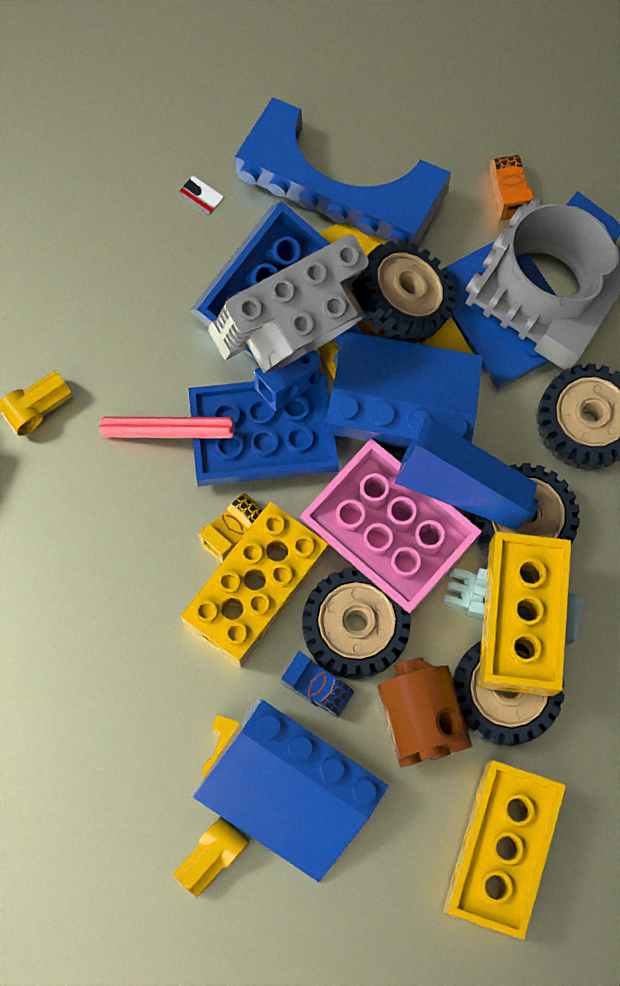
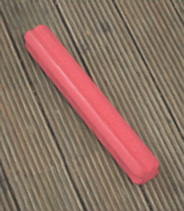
M103 417L99 427L104 437L232 438L235 434V422L231 417Z

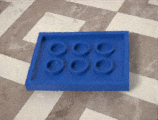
M493 241L446 266L449 272L446 280H453L454 287L451 291L456 292V299L454 300L456 305L451 313V317L472 353L483 356L482 368L498 391L551 361L534 351L537 345L536 342L527 336L524 340L517 337L520 332L509 325L506 329L500 326L502 321L491 314L487 318L483 315L485 311L483 308L475 303L471 307L465 303L470 295L465 289L476 272L480 275H483L486 269L482 265L492 250L495 242ZM528 253L516 257L520 269L534 285L549 294L557 296Z
M320 374L318 382L312 388L277 411L254 389V381L188 388L191 417H231L235 422V434L232 438H193L198 487L339 472L335 435L325 433L330 403L326 374Z

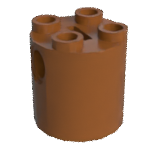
M422 657L410 659L394 665L396 676L377 685L400 768L422 762L421 760L425 759L432 761L450 756L451 753L473 747L448 665L433 666L424 661Z

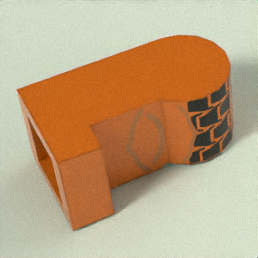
M519 155L491 159L490 176L499 221L511 219L517 209L512 210L508 209V207L515 205L522 207L524 203L529 204L532 199L534 200L532 190L528 188Z

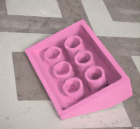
M371 438L299 516V519L410 614L477 542L482 531L450 504L395 484L401 463Z

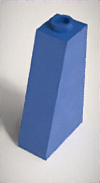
M427 416L424 417L403 456L395 484L515 530L519 529L525 519L531 520L539 502L538 499L534 498L537 487L536 482Z

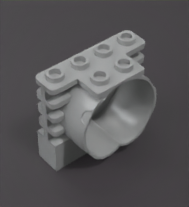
M536 197L529 204L524 203L522 207L519 206L509 221L507 229L500 233L482 265L486 269L483 275L476 272L465 290L470 295L465 303L470 307L475 303L485 310L483 315L487 318L491 314L502 321L500 326L506 329L509 325L520 332L517 336L520 339L524 340L527 336L537 343L534 351L562 369L566 370L568 368L570 371L620 295V245L613 242L606 227L585 210L575 206L571 207L553 203L540 205L542 200ZM541 252L559 258L575 273L580 285L579 292L568 298H563L543 291L524 275L516 261V257L525 253Z
M346 235L229 298L218 318L211 323L208 329L224 360L226 361L250 348L264 374L271 373L319 348L357 324L366 315L350 288L353 281L368 266V258L357 239L353 235Z

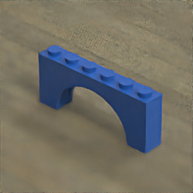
M272 97L235 155L237 176L248 184H257L268 189L278 197H287L296 201L305 209L316 210L326 214L335 222H344L358 228L360 232L367 236L374 235L385 241L393 240L395 244L399 240L406 241L407 247L411 243L418 245L448 193L451 172L420 159L417 165L405 176L383 185L354 186L330 179L312 167L298 147L297 141L302 131V109Z

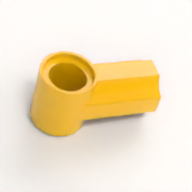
M54 370L24 391L17 389L6 394L0 400V413L18 436H23L35 430L42 423L43 416L72 398L73 395L61 376Z
M221 816L199 840L200 844L173 874L178 882L196 898L205 891L224 867L228 868L250 843L240 831Z

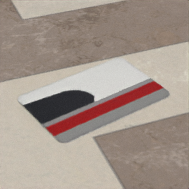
M194 176L177 193L181 198L207 215L211 213L223 198V195Z

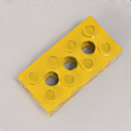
M269 502L180 615L183 624L239 667H242L326 557L329 544L275 504ZM273 551H282L287 555L282 561H273L268 556ZM257 578L265 582V585L259 590H251L246 587V584L251 579ZM230 607H239L243 610L242 615L237 619L230 620L224 617L225 611Z
M495 532L489 543L478 688L551 697L562 691L571 540ZM520 572L529 573L533 577L534 583L525 582L521 578ZM517 608L527 609L531 614L532 621L523 620L518 615ZM514 644L525 646L529 652V659L519 657L515 652Z
M494 760L485 764L442 913L517 939H525L565 792V784ZM510 801L518 803L522 809V817L518 822L513 821L507 814V806ZM500 838L508 840L512 847V853L507 860L500 858L496 851V844ZM491 876L498 878L501 883V892L494 899L490 898L485 891V883Z

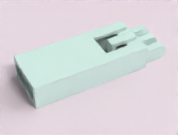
M453 568L450 576L462 580L463 584L448 582L447 590L460 594V597L445 595L443 603L466 610L467 616L483 620L485 605L483 604V599L486 592L487 570L479 568L476 573ZM568 593L565 643L570 645L576 640L585 597ZM517 608L518 615L523 620L532 621L531 614L527 609Z

